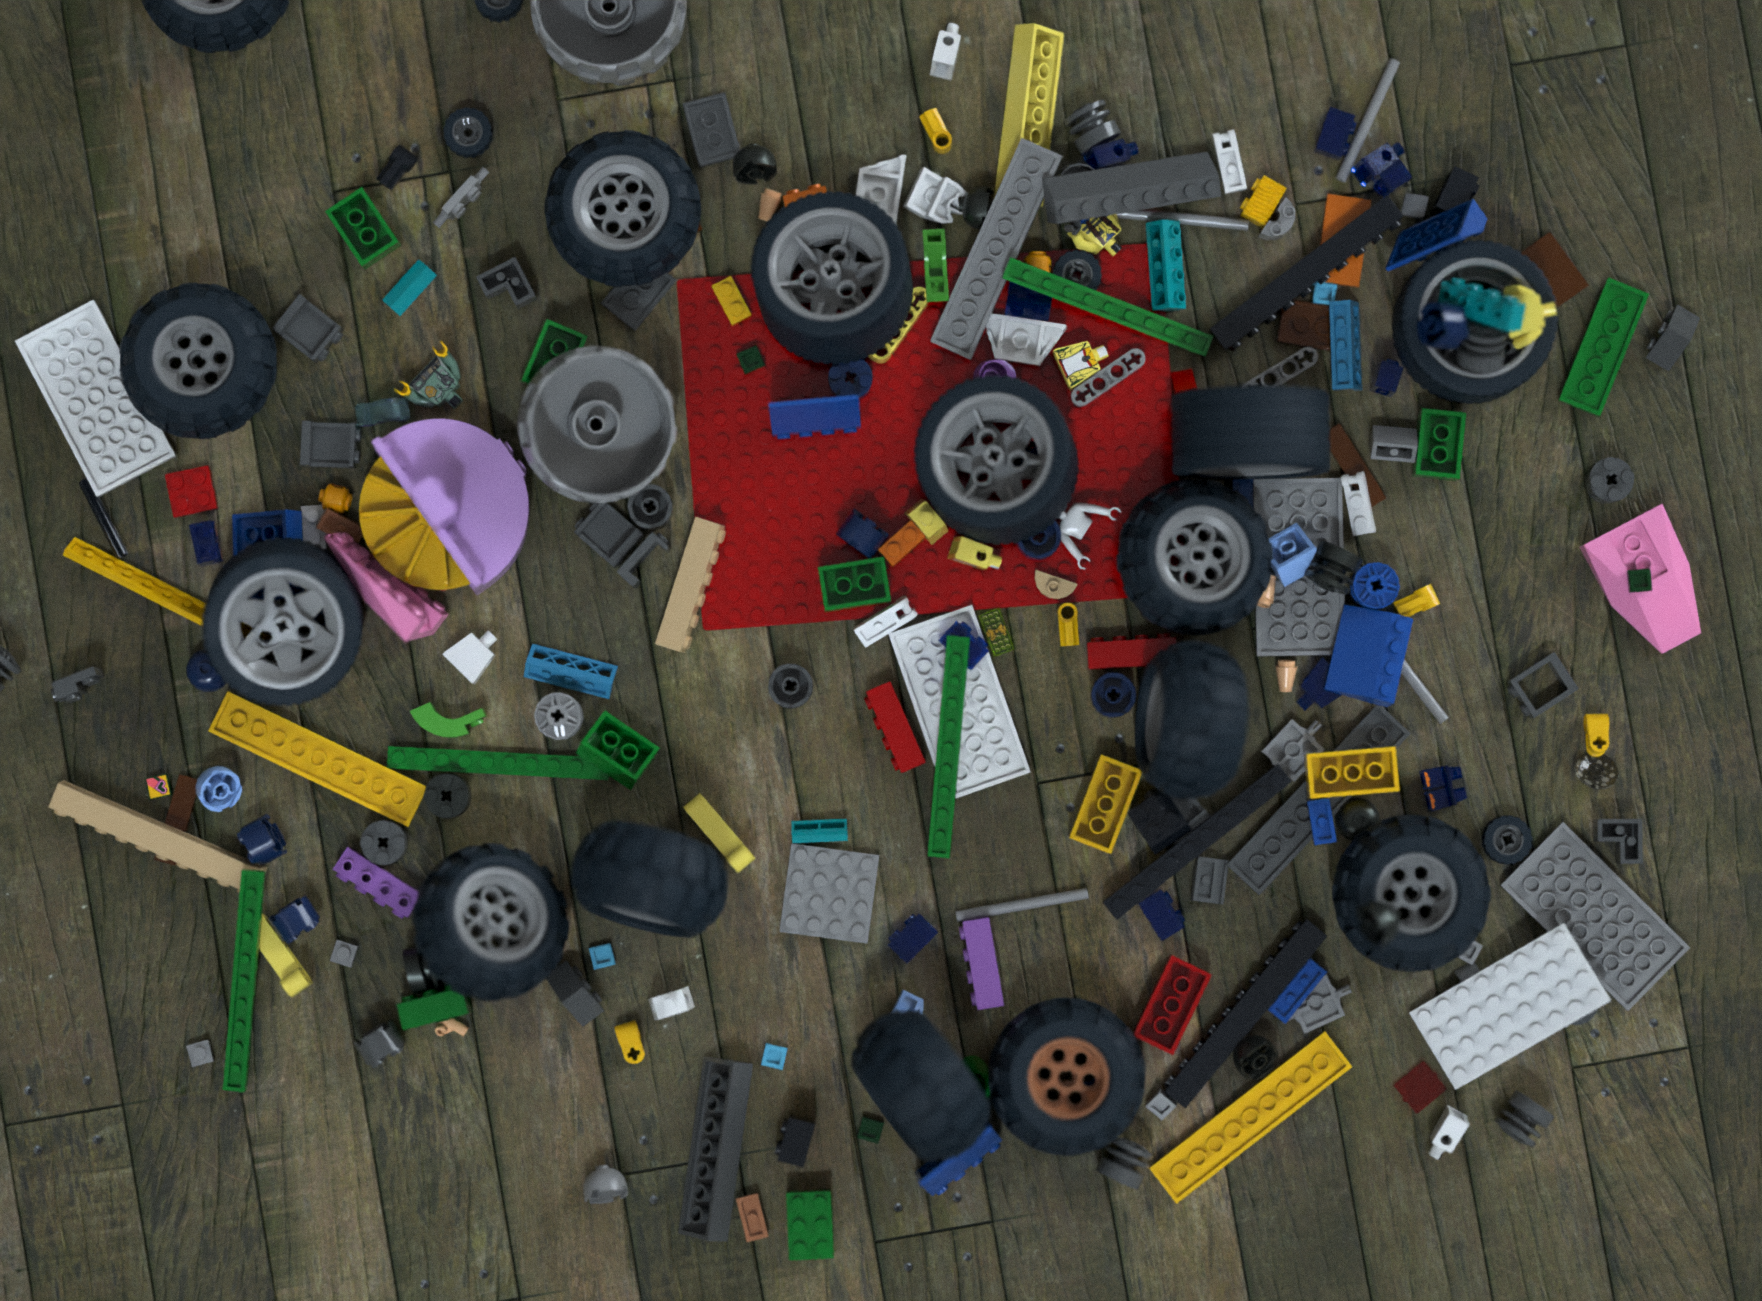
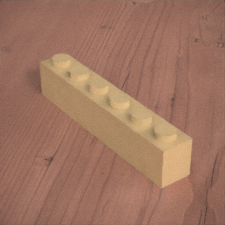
M695 517L655 642L656 645L685 653L686 649L690 648L692 628H696L699 616L697 613L699 607H702L705 602L706 595L704 591L712 580V573L710 572L712 566L718 561L719 552L717 550L719 544H722L725 539V526Z

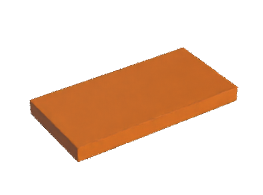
M1327 194L1320 245L1371 207V200ZM1364 253L1358 258L1353 256L1347 260L1349 264L1338 272L1335 269L1329 274L1331 278L1326 283L1359 288Z

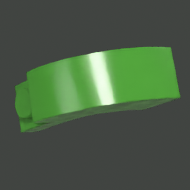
M945 229L923 230L927 302L949 301Z
M432 702L410 711L412 717L422 728L434 735L447 738L469 735L470 732L467 726L476 727L484 723L483 719L487 717L484 709L480 708L463 717L447 719L436 711Z

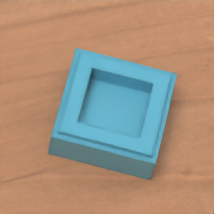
M1326 282L1322 285L1319 283L1315 284L1312 303L1329 306L1330 301H1335L1337 284Z
M611 943L589 948L594 970L616 964Z
M766 1043L761 1065L783 1070L788 1048Z

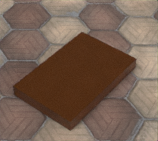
M1551 232L1521 252L1522 255L1529 257V260L1533 261L1537 265L1536 267L1542 270L1543 276L1548 279V284L1553 290L1552 294L1555 295V305H1557V308L1589 286Z
M1294 300L1295 305L1286 312L1282 309L1277 343L1312 347L1317 350L1331 352L1329 306Z

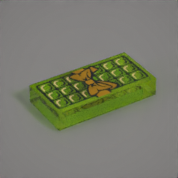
M999 608L978 616L993 657L1015 650Z

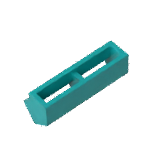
M418 259L382 301L401 316L437 275Z
M847 819L791 821L792 843L848 841Z

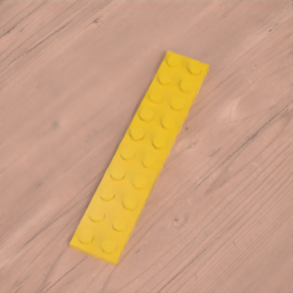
M227 691L208 730L229 742L407 827L410 826L424 797L425 785Z
M1323 1031L1156 1161L1149 1169L1177 1204L1352 1068V1065L1328 1034Z

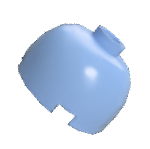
M223 766L206 769L198 777L196 783V795L200 802L206 808L215 812L223 811L222 809L228 806L230 808L234 806L240 799L242 792L239 777L233 771Z

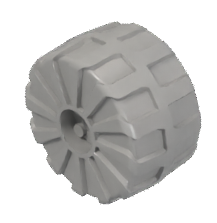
M530 0L533 25L546 52L561 68L578 76L582 81L596 85L598 82L614 83L618 86L635 83L636 78L646 73H654L667 62V57L681 40L687 11L686 0ZM607 3L615 4V9L611 12H607L603 8Z
M587 346L564 352L546 363L535 374L521 397L517 420V434L526 461L543 483L555 492L570 499L587 503H607L638 493V491L648 485L663 471L672 445L676 442L677 427L675 426L672 405L674 402L668 388L665 387L659 376L648 364L620 349L605 346ZM593 418L599 419L601 423L600 428L596 431L590 428V421Z

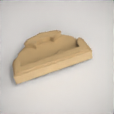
M1035 570L1034 580L1041 594L1048 598H1065L1077 586L1076 583Z

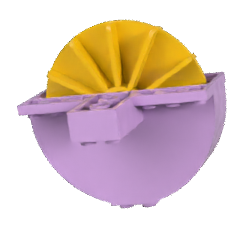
M428 419L413 422L394 430L382 439L377 437L371 441L379 458L371 467L362 487L359 502V519L366 544L380 565L396 578L416 587L431 590H449L470 585L477 596L499 580L517 559L525 542L529 524V501L525 484L526 468L519 459L515 461L512 457L514 456V451L508 442L505 441L503 443L500 438L497 440L476 426L450 419Z

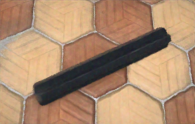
M87 478L81 480L79 486L116 558L122 559L126 557L128 552L100 497H96Z

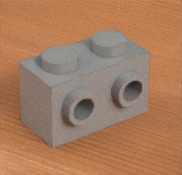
M1372 426L1370 459L1415 463L1418 448L1417 429Z

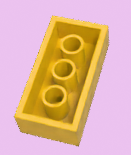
M1396 747L1304 754L1308 799L1400 791Z
M1100 755L1068 838L1111 854L1142 775L1141 771L1133 766Z

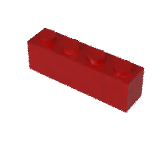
M1170 633L1157 634V638L1148 639V635H1135V640H1126V636L1113 637V641H1104V637L1091 638V642L1086 643L1087 670L1146 667L1160 650H1167L1169 645L1176 644V637H1170Z
M889 681L866 691L867 697L864 698L868 710H874L876 717L872 719L877 730L882 729L885 735L882 738V742L886 751L890 749L894 758L890 760L895 771L900 770L902 774L925 764V759L891 682Z

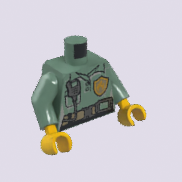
M440 341L443 348L437 351L434 346L432 347L436 354L432 361L409 384L399 381L404 385L402 391L395 388L394 391L417 406L427 408L437 406L440 408L447 402L453 409H456L463 402V399L455 392L461 386L459 384L461 378L459 366L451 353L447 351V346L444 342Z

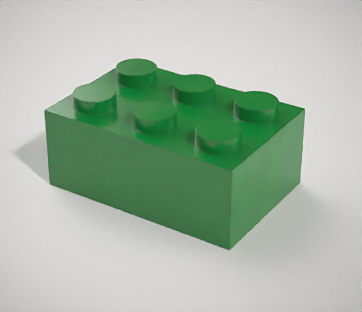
M362 187L325 211L364 270L402 246Z
M544 319L519 381L528 385L535 374L546 363L564 352L583 347L588 336L549 319Z
M1427 408L1419 410L1417 422L1418 448L1415 463H1413L1412 477L1449 481L1460 479L1466 413Z
M884 557L818 567L825 613L891 602Z
M604 711L581 741L576 754L631 791L655 759L660 748L607 711Z
M450 986L444 987V992L439 993L438 989L423 992L424 997L417 998V994L401 998L402 1002L396 1005L402 1029L407 1030L473 1012L469 995L462 996L449 989Z
M831 1189L786 1191L789 1261L834 1259Z

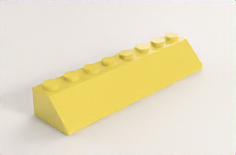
M1035 23L1015 25L994 198L1021 138L1050 150L1064 33Z

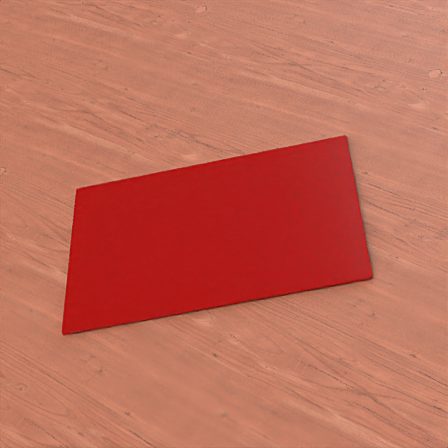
M1147 243L1121 245L1122 249L1114 256L1105 248L1096 255H1093L1098 260L1099 266H1101L1102 274L1096 291L1166 318V312L1152 311ZM1082 250L1044 251L1052 259V274L1056 261L1068 251ZM1019 253L1016 260L1023 262V258L1029 255V253ZM968 257L946 259L949 298ZM924 261L909 262L913 289L916 287L925 288ZM795 270L792 281L800 278L804 270ZM1075 271L1072 276L1079 280L1081 273ZM751 274L730 275L752 315L733 326L712 289V285L729 276L690 278L677 281L694 519L698 517L725 526L724 531H726L725 539L722 544H719L717 550L719 552L718 561L712 566L710 572L712 573V580L704 591L706 598L701 607L704 630L712 631L867 619L893 604L902 596L908 598L910 601L908 604L916 610L918 615L952 612L970 605L973 606L974 610L1128 598L1122 588L1124 585L1120 572L1117 571L1116 564L1119 546L1118 538L1121 528L1134 506L1142 498L1163 485L1179 480V476L1174 475L1172 472V385L1168 342L1007 280L992 314L1067 325V329L1040 366L1008 362L1013 366L1016 378L1022 382H1028L1031 386L1034 385L1056 404L1074 440L1079 463L1077 484H1075L1074 494L1071 495L1072 499L1067 504L1065 512L1067 513L1075 503H1088L1109 509L1117 507L1121 510V513L1116 509L1112 510L1110 513L1111 517L1116 520H1111L1109 516L1084 512L1087 517L1093 520L1081 540L1073 536L1069 537L1082 555L1090 559V561L1087 559L1080 560V565L1085 569L1079 568L1078 561L1068 551L1062 541H1060L1055 553L1044 560L1028 559L1019 551L1016 543L1013 542L1007 545H1003V543H1000V545H993V543L984 544L992 547V554L1001 556L1002 562L999 569L989 566L984 570L947 559L954 537H966L963 534L960 535L955 529H952L945 523L948 532L933 545L927 539H924L893 568L885 560L891 602L825 613L818 567L868 559L836 534L839 527L854 508L864 515L863 520L867 517L877 524L876 530L880 527L889 534L882 546L910 521L905 512L919 500H925L936 512L925 495L915 470L914 446H916L917 431L921 427V421L925 418L928 409L932 408L931 405L935 401L937 402L942 394L944 395L947 393V390L953 389L959 383L962 384L968 379L973 380L974 371L980 363L995 359L987 328L983 332L972 359H967L930 342L948 301L929 302L926 309L886 363L878 364L868 357L863 359L870 366L873 379L869 393L859 401L861 428L857 429L856 433L844 434L843 430L835 431L834 435L822 436L821 432L812 433V437L800 438L799 434L790 435V439L777 440V436L772 435L769 403L835 397L828 385V373L833 363L823 364L822 362L815 363L813 360H805L803 357H798L793 352H789L786 350V347L779 344V341L773 337L763 320ZM810 280L806 285L812 286L816 281ZM873 286L861 289L866 299L869 297ZM845 291L842 295L849 296L852 294V291ZM922 295L915 298L914 308H916V304L920 300L923 301ZM811 302L800 304L810 311ZM838 309L836 314H841L843 312ZM908 312V317L904 321H909L913 318L911 313ZM898 333L893 339L898 338L900 334ZM1085 341L1089 342L1092 349L1104 345L1109 357L1098 361L1101 371L1129 350L1140 349L1144 352L1145 362L1140 369L1084 407H1077L1072 403L1071 394L1073 390L1069 391L1052 353L1057 348ZM756 345L765 366L745 375L736 354ZM885 348L879 349L876 352V355L879 357L887 354ZM1131 354L1132 358L1127 363H1125V359L1121 360L1126 365L1128 372L1132 370L1129 368V365L1134 362L1137 365L1140 364L1139 359L1141 356L1139 354L1137 356ZM1113 366L1111 368L1112 376L1116 378L1123 375L1122 367ZM846 375L845 382L850 381L853 384L855 376ZM1096 378L1093 381V387L1096 390L1104 389V380ZM1088 384L1085 385L1087 391L1084 393L1076 392V401L1081 400L1085 402L1084 398L1089 393H1091V397L1095 395L1090 390ZM1004 422L993 423L1000 433L1013 425ZM973 432L964 440L961 447L974 445ZM991 436L984 438L983 444H991L994 438ZM957 471L959 481L966 489L970 474ZM980 475L978 478V482H986L989 478V475ZM1021 480L1023 491L1033 480ZM994 492L987 501L1001 500ZM1059 518L1055 520V521L1057 522L1058 526L1060 525V523H1061V521H1062V520L1059 519ZM1038 534L1037 536L1033 537V540H1038V542L1041 543V539L1044 537V535ZM1178 534L1176 541L1181 546L1184 545V536ZM877 551L875 555L872 556V558H878L882 556ZM979 552L976 554L978 560L981 557ZM1171 555L1169 562L1172 566L1176 567L1178 559L1176 556ZM1035 570L1076 583L1077 586L1065 598H1048L1041 594L1034 580ZM1185 572L1183 577L1186 583H1188L1187 572ZM902 609L896 612L898 616L904 614Z

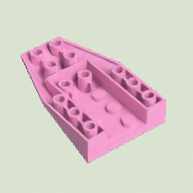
M1663 504L1644 512L1638 517L1579 547L1610 606L1661 654L1701 634L1690 565ZM1650 568L1652 591L1629 593L1627 571Z
M338 532L327 534L324 537L361 598L405 642L434 635L449 615L444 610V605L428 597L426 590L405 583L389 573L380 565L372 553L356 543L348 533Z

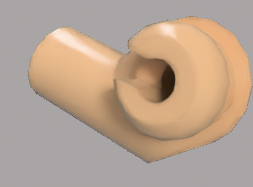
M449 1018L436 1024L435 1033L438 1036H444L455 1031L464 1037L469 1027L455 1018Z

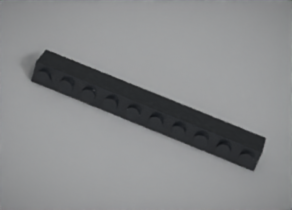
M1385 196L1212 326L1209 332L1225 352L1229 349L1233 352L1242 345V339L1246 336L1250 339L1260 331L1258 327L1266 323L1269 325L1277 319L1276 314L1282 309L1286 312L1295 305V299L1299 296L1302 298L1308 296L1313 291L1311 287L1317 283L1320 285L1331 278L1329 275L1335 269L1338 272L1349 264L1347 260L1353 256L1355 258L1361 256L1366 252L1365 247L1370 243L1375 245L1384 238L1382 234L1387 230L1392 232L1402 224L1400 221L1403 218V214L1389 196Z
M1276 764L1177 844H1174L1103 900V904L1114 918L1118 920L1292 782L1280 765Z
M1299 919L1291 929L1293 931L1289 938L1284 937L1277 945L1279 948L1274 956L1270 954L1263 962L1265 966L1260 973L1256 971L1249 979L1251 983L1246 990L1242 988L1234 999L1237 1000L1232 1007L1228 1005L1220 1015L1223 1017L1218 1024L1214 1022L1206 1032L1208 1034L1207 1038L1196 1043L1192 1049L1194 1051L1193 1055L1189 1059L1185 1057L1178 1065L1179 1072L1175 1076L1171 1074L1164 1082L1166 1086L1164 1091L1185 1109L1327 938V935L1309 920L1304 919L1301 921Z

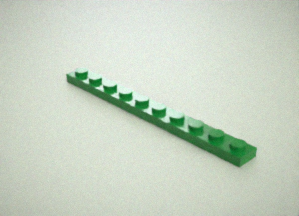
M1011 257L1008 258L1001 276L1005 280L1206 357L1213 339L1212 335Z
M947 635L927 854L930 857L950 858L970 647V637Z
M388 746L387 768L609 780V776L581 756Z
M241 870L223 1090L243 1093L247 1091L265 871Z

